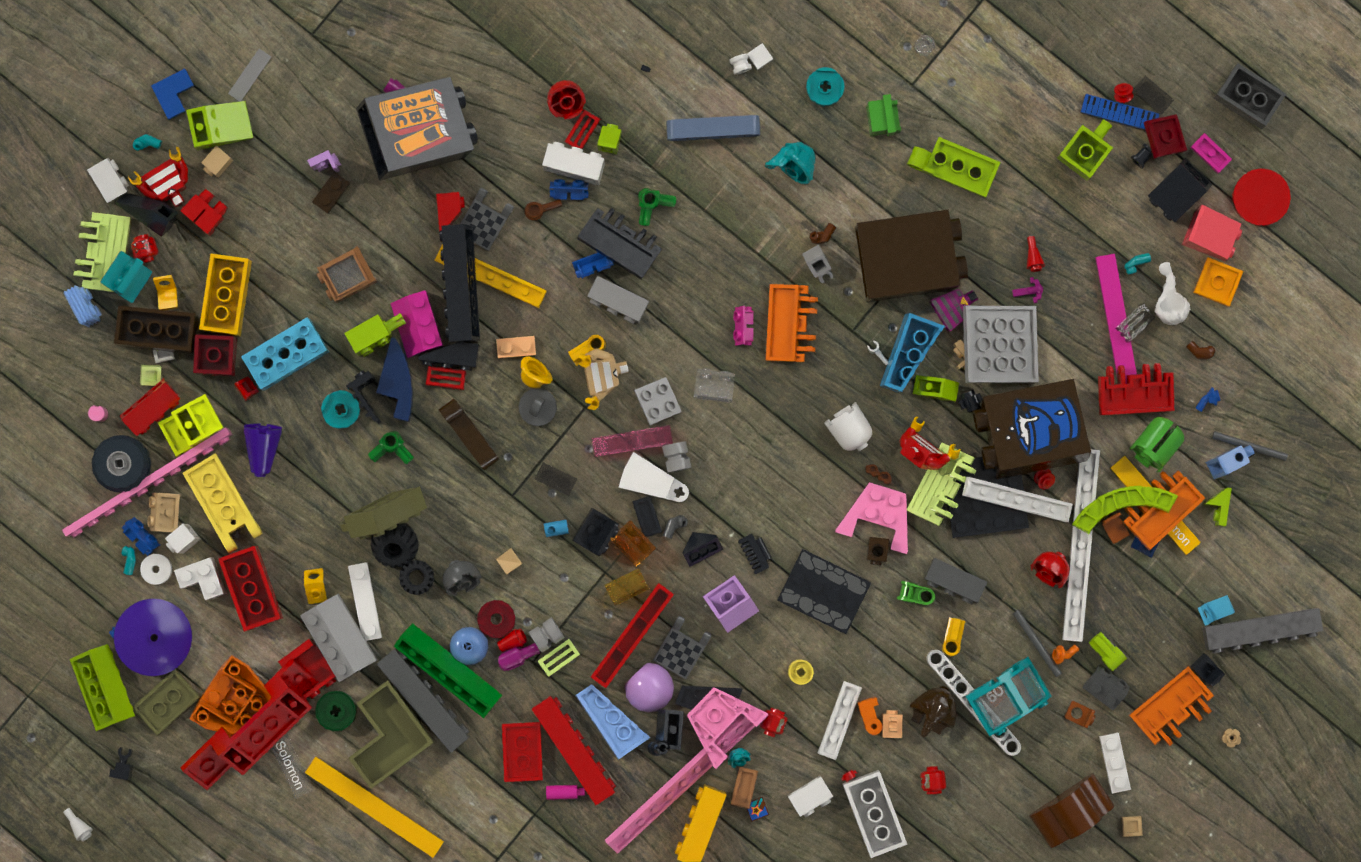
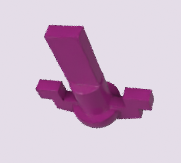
M1031 277L1030 282L1031 284L1035 283V286L1012 290L1013 297L1036 294L1037 297H1033V301L1038 303L1037 300H1041L1043 287L1038 279L1034 280V277Z

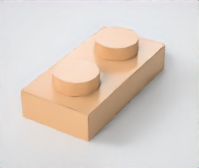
M535 336L496 339L498 359L536 356Z

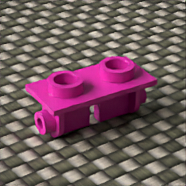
M735 307L733 314L735 321L733 333L735 346L743 344L752 345L754 341L753 328H747V324H753L754 311H752V307Z

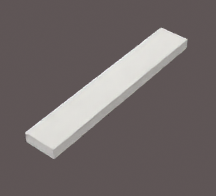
M966 477L962 496L1063 522H1069L1073 505L1068 502L971 477Z

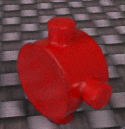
M851 769L844 773L841 778L842 781L848 782L856 777V770L853 771Z

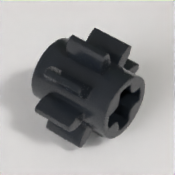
M972 390L962 394V400L958 401L961 410L966 408L967 413L981 408L979 403L982 402V397L980 393L975 394V391Z

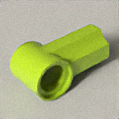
M1099 632L1088 642L1102 657L1101 660L1111 671H1114L1127 659L1118 647H1114L1102 632Z

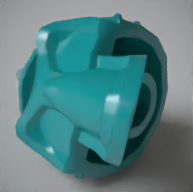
M802 142L786 143L771 160L765 163V167L771 170L779 166L794 181L808 184L813 180L816 155L810 146Z

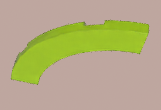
M1129 486L1119 488L1098 497L1086 506L1077 516L1072 526L1090 534L1092 529L1104 517L1117 510L1132 506H1147L1169 513L1178 495L1155 487Z

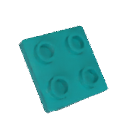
M120 251L100 283L128 302L133 303L151 276L152 271L142 265L144 262L140 259H133L123 251Z

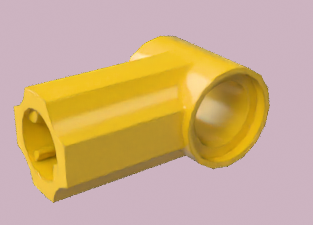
M592 335L588 340L568 352L576 366H579L578 363L583 361L578 358L579 354L585 355L594 350L592 342L595 339H600L602 342L601 347L598 349L605 350L606 342L601 336Z
M949 617L942 645V651L946 656L952 657L959 653L965 621ZM952 642L956 645L954 653L947 651V643Z

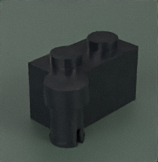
M658 710L655 741L648 744L649 754L660 756L666 754L668 750H681L684 711Z

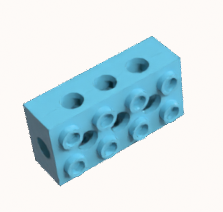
M307 317L241 357L259 388L265 391L329 353V350L312 321ZM300 340H306V346L303 349L298 348ZM288 349L290 352L289 357L282 359L281 353ZM272 359L273 366L266 369L265 362Z

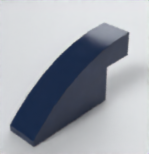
M391 337L376 393L398 399L393 418L410 422L413 409L411 371L399 342Z

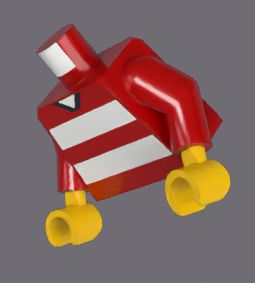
M176 147L178 153L175 155L169 150L171 159L141 177L137 172H134L137 178L131 180L128 176V180L131 184L136 185L144 196L163 202L170 199L173 205L178 207L185 202L180 193L186 189L188 167L183 157H181L180 148Z
M918 417L914 418L911 427L900 438V446L902 447L900 453L921 469L938 470L947 464L950 459H957L961 450H954L956 445L951 444L948 453H943L916 433L921 431L925 421L922 424L917 423Z

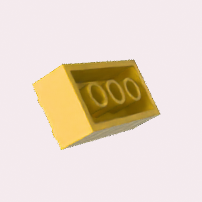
M210 254L199 330L241 337L252 264L250 259Z
M704 784L703 788L699 787L695 797L698 800L697 805H692L689 813L690 823H685L682 831L684 839L682 842H678L675 849L677 860L682 862L702 861L726 798V792Z

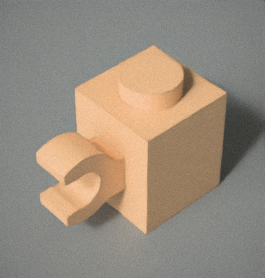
M886 710V714H882L883 728L881 737L902 738L903 715L898 714V710Z

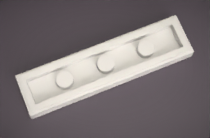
M843 681L818 754L836 760L862 687Z

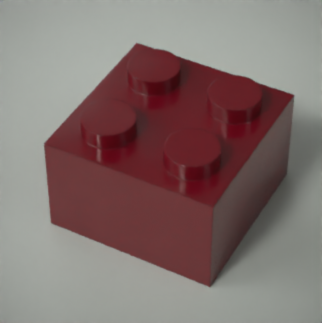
M195 335L193 373L196 375L235 376L237 338L234 336Z

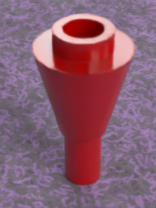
M1035 236L1027 237L1029 246L1027 269L1031 270V272H1039L1045 267V263L1036 247Z

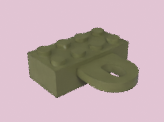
M420 486L394 491L345 515V520L340 522L339 525L342 532L349 531L351 538L359 537L362 540L370 537L372 534L374 537L385 534L384 530L388 531L396 528V524L408 522L409 517L414 518L421 515L420 511L426 509L427 506Z

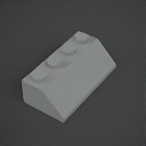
M339 594L300 615L338 682L349 678L377 661L376 656Z

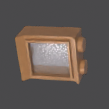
M358 246L334 260L317 267L319 271L317 276L321 284L325 283L328 288L326 294L330 301L334 299L336 303L377 283Z

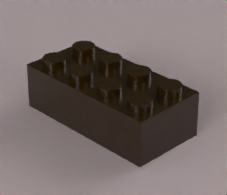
M118 306L114 344L119 347L194 354L198 315L188 312Z

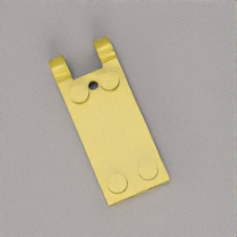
M216 453L183 472L185 479L229 554L238 549L230 534L242 526L246 525L254 539L263 534ZM232 520H236L235 525L231 524Z

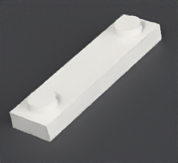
M368 562L348 566L360 630L366 641L382 638Z

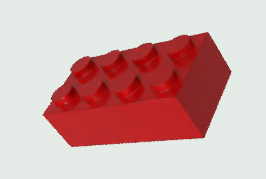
M252 546L218 559L244 632L283 619L258 546Z

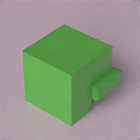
M891 94L883 95L882 100L869 101L867 103L866 109L870 136L885 134L890 136L901 132L897 109L898 101H892Z

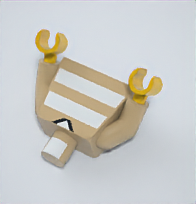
M594 349L585 355L579 354L578 358L583 360L578 365L584 367L587 388L590 396L593 395L592 398L587 397L585 399V403L591 404L588 407L591 410H596L599 407V402L619 385L618 375L628 373L626 361L616 363L613 354L600 349Z

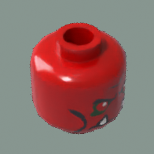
M148 234L133 238L134 241L131 243V249L134 258L140 259L144 262L143 264L154 261V257L159 253L155 239Z

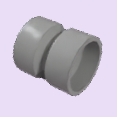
M686 441L662 446L664 457L668 459L665 462L668 473L692 468L690 458L686 456L688 452Z
M552 617L543 622L542 627L537 626L529 631L530 636L541 652L550 648L551 643L556 644L565 638Z

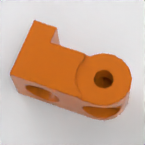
M871 697L857 702L866 731L872 735L879 734L883 727L874 709V706L879 705L877 698Z

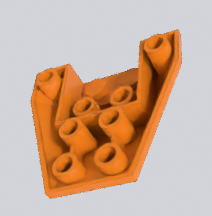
M231 655L220 667L202 694L189 719L205 729L218 731L223 727L234 735L272 697L264 687L265 684L250 666Z

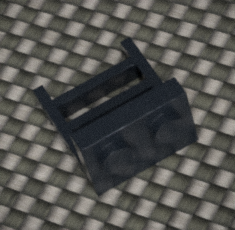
M363 370L355 375V380L346 385V387L350 391L355 392L352 395L354 399L362 402L359 406L361 409L368 411L365 414L366 417L380 424L381 420L360 391L376 379L371 372Z

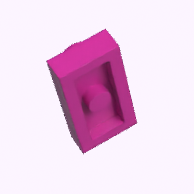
M1205 133L1190 147L1217 174L1232 160Z

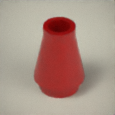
M521 628L518 630L514 629L502 640L498 641L497 644L501 652L524 646L527 638Z

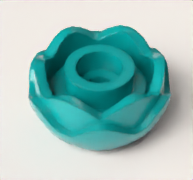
M743 748L735 749L729 753L728 765L732 768L744 766L747 761L751 760V754Z

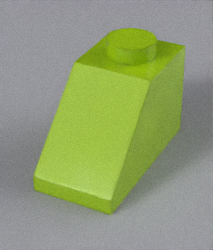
M613 124L602 126L597 144L598 151L617 155L622 133L621 129H618L619 126Z
M916 375L913 394L956 402L960 383L945 378Z

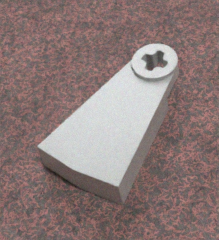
M633 452L624 468L619 488L676 502H683L688 498L689 490L685 484ZM682 487V491L685 493V495H680V497L677 498L674 490Z

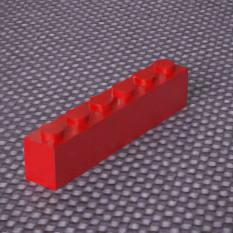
M660 583L657 584L591 675L592 679L607 688L674 594Z
M550 696L533 707L532 711L594 804L598 805L616 792L614 790L616 785L610 777L608 779L605 777L603 772L606 770L600 761L595 762L592 757L595 755L589 745L585 747L581 741L584 737L578 729H573L571 726L573 721L568 713L563 714L560 708L563 706L558 698L555 697L553 699Z

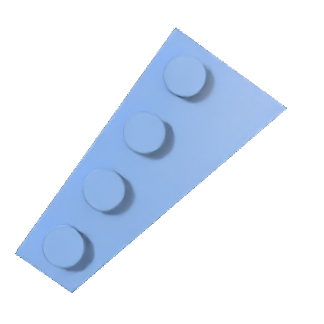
M592 684L575 695L617 759L622 758L651 738Z

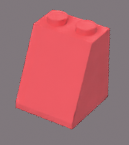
M1201 205L1195 209L1182 245L1226 261L1228 258H1232L1235 252L1233 245L1235 240H1239L1241 236V223L1207 206Z

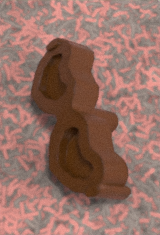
M869 464L865 467V472L872 477H877L878 481H882L884 484L892 482L890 474L888 472L880 473L876 465Z

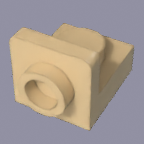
M960 339L953 344V352L959 359H964L963 362L956 366L957 370L961 367L965 370L964 343Z

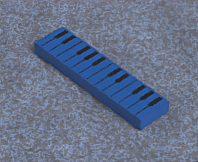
M1085 94L1080 112L1144 131L1146 130L1143 122L1159 118V113Z

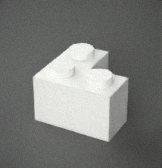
M213 557L174 570L180 589H185L199 583L205 600H211L227 594Z

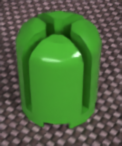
M1164 417L1154 418L1129 449H1133L1136 453L1135 458L1147 468L1150 465L1158 469L1156 472H1160L1184 442V434L1177 425L1168 432L1154 451H1152L1174 423L1170 419Z

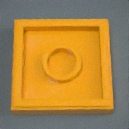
M1207 257L1193 293L1230 307L1244 271Z

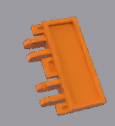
M770 284L766 361L805 362V354H797V352H815V347L799 346V340H816L815 335L798 334V332H806L807 316L799 314H817V309L801 308V302H818V297L800 296V294H808L809 286Z
M1179 470L1172 475L1178 482L1177 484L1164 471L1159 474L1170 487L1168 491L1178 495L1169 513L1152 507L1148 509L1146 506H1137L1143 513L1139 517L1132 507L1124 508L1129 516L1123 523L1148 550H1151L1205 499ZM1154 479L1151 482L1155 488L1166 490L1159 481Z

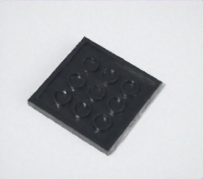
M976 457L972 465L965 463L976 470L975 474H970L963 469L959 474L964 477H971L1024 491L1022 474L997 479L995 468L986 470L982 457ZM958 480L956 482L961 484L955 498L947 497V499L958 504L957 508H952L948 505V511L953 515L952 519H950L952 538L1029 528L1027 512L962 496L965 483Z

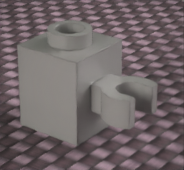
M819 245L802 253L815 278L818 277L821 283H824L822 277L825 274L833 278L830 270L832 268Z

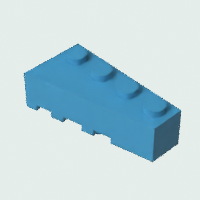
M911 313L905 314L880 386L897 393L902 392L945 326Z

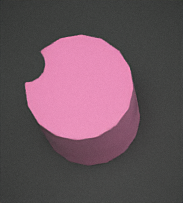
M93 405L88 411V416L93 421L104 422L108 418V411L102 406Z

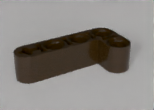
M454 398L438 409L484 471L499 460L496 453Z

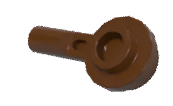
M560 199L543 205L538 202H530L525 207V216L531 221H537L542 217L543 212L562 207Z

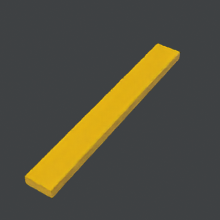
M315 756L305 771L307 775L432 858H434L444 843L442 839L317 756Z

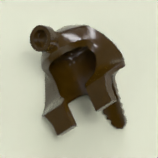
M946 686L932 688L921 694L910 704V708L913 709L911 720L915 723L920 724L926 714L921 731L922 737L928 736L931 731L940 735L946 727L954 728L957 713L956 702Z

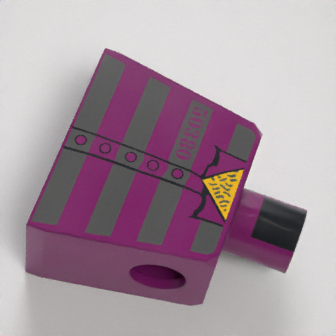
M957 289L934 298L929 303L949 333L963 321V306H970V304L978 300V297L973 290L963 295L961 290Z

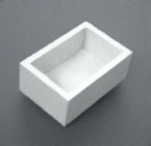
M553 142V144L548 143L542 166L544 171L576 180H583L584 182L599 186L605 161L599 153L590 152V154L583 152V149L577 147L568 149L562 143Z

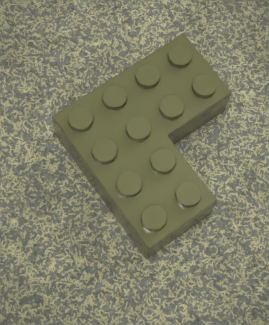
M387 680L356 703L379 735L348 759L370 789H372L435 742L390 680Z

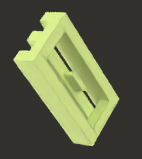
M568 639L538 660V663L549 677L579 656L580 653L571 640ZM566 645L570 646L569 649L546 665L543 663ZM571 651L575 653L551 671L548 670V667Z

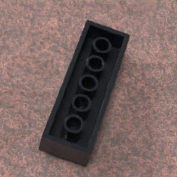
M466 224L442 226V230L439 232V238L443 242L441 260L444 261L442 279L445 280L446 286L443 289V297L447 302V307L444 309L445 318L448 319L446 337L449 338V342L480 341L473 226Z

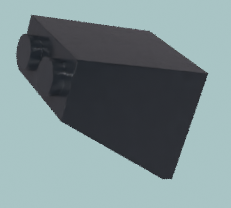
M1185 158L1148 197L1153 206L1156 208L1159 206L1164 211L1163 215L1166 219L1176 222L1213 184Z

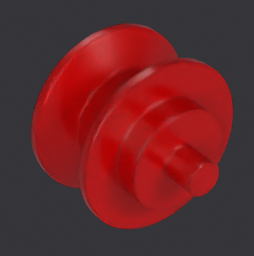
M1127 83L1115 86V100L1120 103L1131 101L1134 97L1132 93L1133 87Z
M1049 469L1037 471L1034 475V481L1038 484L1039 488L1048 489L1055 483V476Z

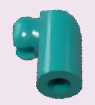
M145 134L136 138L132 146L136 151H140L148 146L159 149L162 141Z
M1145 253L1134 256L1125 264L1124 269H1126V273L1128 275L1137 272L1135 266L1151 262L1150 254Z
M124 546L121 554L127 558L123 573L133 575L136 563L135 550L131 546Z

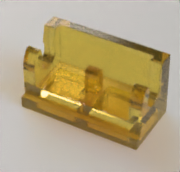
M639 568L604 585L615 606L649 589Z

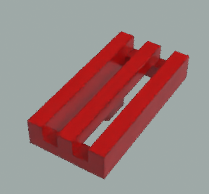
M584 109L564 142L571 147L583 149L601 119ZM587 115L588 119L585 122L582 129L580 130L576 139L574 140V142L570 141L573 135L575 134L576 130L580 126L581 122L583 121L584 117ZM592 119L595 120L582 143L578 146L577 143Z
M428 366L426 385L464 390L466 371ZM431 371L462 375L461 378L431 374ZM430 378L458 381L461 383L460 385L431 382Z

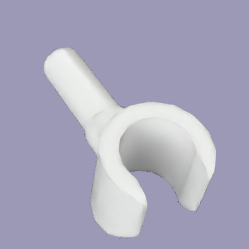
M873 341L877 348L872 350L868 346V351L876 354L887 365L888 360L879 350L878 342Z

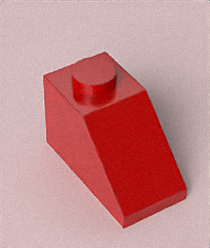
M460 192L436 194L439 232L442 230V226L452 225L462 214V208H465L464 196L461 197Z

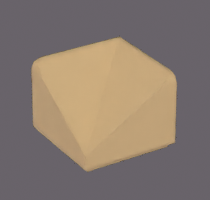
M512 548L496 559L506 575L523 564Z

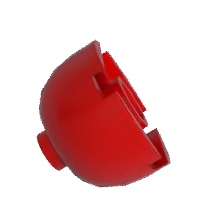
M562 80L555 83L547 94L549 110L557 118H575L583 111V106L586 103L581 87L570 80Z
M1045 551L1038 555L1030 565L1031 570L1035 569L1037 572L1035 576L1051 587H1054L1056 584L1059 585L1058 588H1062L1069 578V564L1066 557L1060 552Z

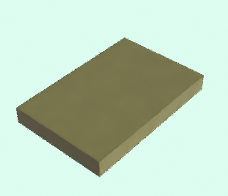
M174 669L133 706V710L159 736L198 701L201 696L179 671Z

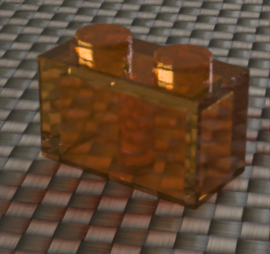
M631 520L619 529L614 538L610 539L635 567L656 549Z

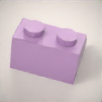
M735 575L703 596L727 633L759 612Z

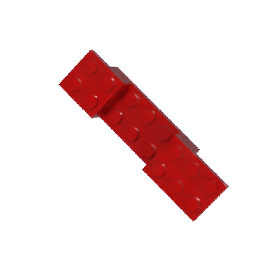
M290 659L264 685L272 698L234 735L221 727L180 767L181 770L206 790L213 786L231 767L241 775H244L312 708L303 696L317 683V680L293 659Z

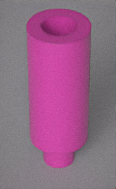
M577 785L546 786L547 800L578 799V796H585V789L577 788Z

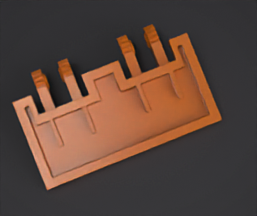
M1188 666L1129 716L1154 745L1161 741L1156 734L1158 733L1171 746L1173 744L1172 740L1162 729L1168 726L1176 737H1182L1171 721L1173 720L1179 726L1192 714L1200 722L1202 716L1192 705L1197 701L1202 709L1209 714L1212 710L1202 700L1201 696L1208 702L1214 695Z

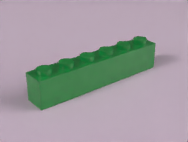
M413 623L404 631L394 645L397 650L483 719L502 697V694L466 665L460 663L450 652Z

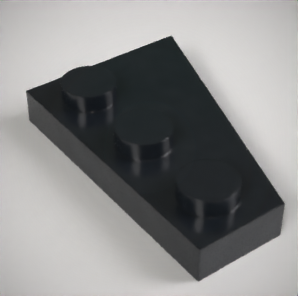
M682 685L675 704L692 710L713 688H717L739 699L743 688Z

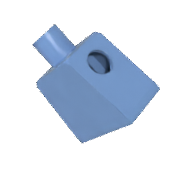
M1250 445L1244 448L1238 446L1205 463L1213 478L1217 479L1250 463L1249 458L1254 456L1255 453Z

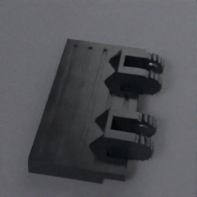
M597 208L577 239L642 280L662 250L657 245H654L652 250H650L657 236H651L647 245L644 246L640 241L645 237L646 229L643 228L635 240L633 238L637 232L624 224L618 229L625 218L624 215L621 214L615 224L611 225L608 221L614 215L615 210L611 208L604 219H602L604 211Z

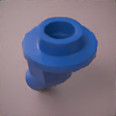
M1211 387L1209 392L1206 393L1207 395L1201 398L1195 408L1202 412L1208 402L1217 406V402L1220 401L1218 390L1214 391V388Z

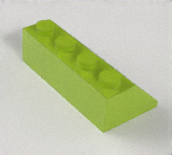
M108 644L88 650L70 659L96 731L135 716L133 706L130 704L126 688L121 680L120 671L116 666L113 653Z

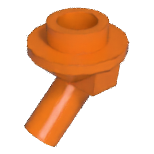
M1059 645L1053 650V660L1059 665L1076 654L1079 648L1073 645L1065 651L1064 647Z

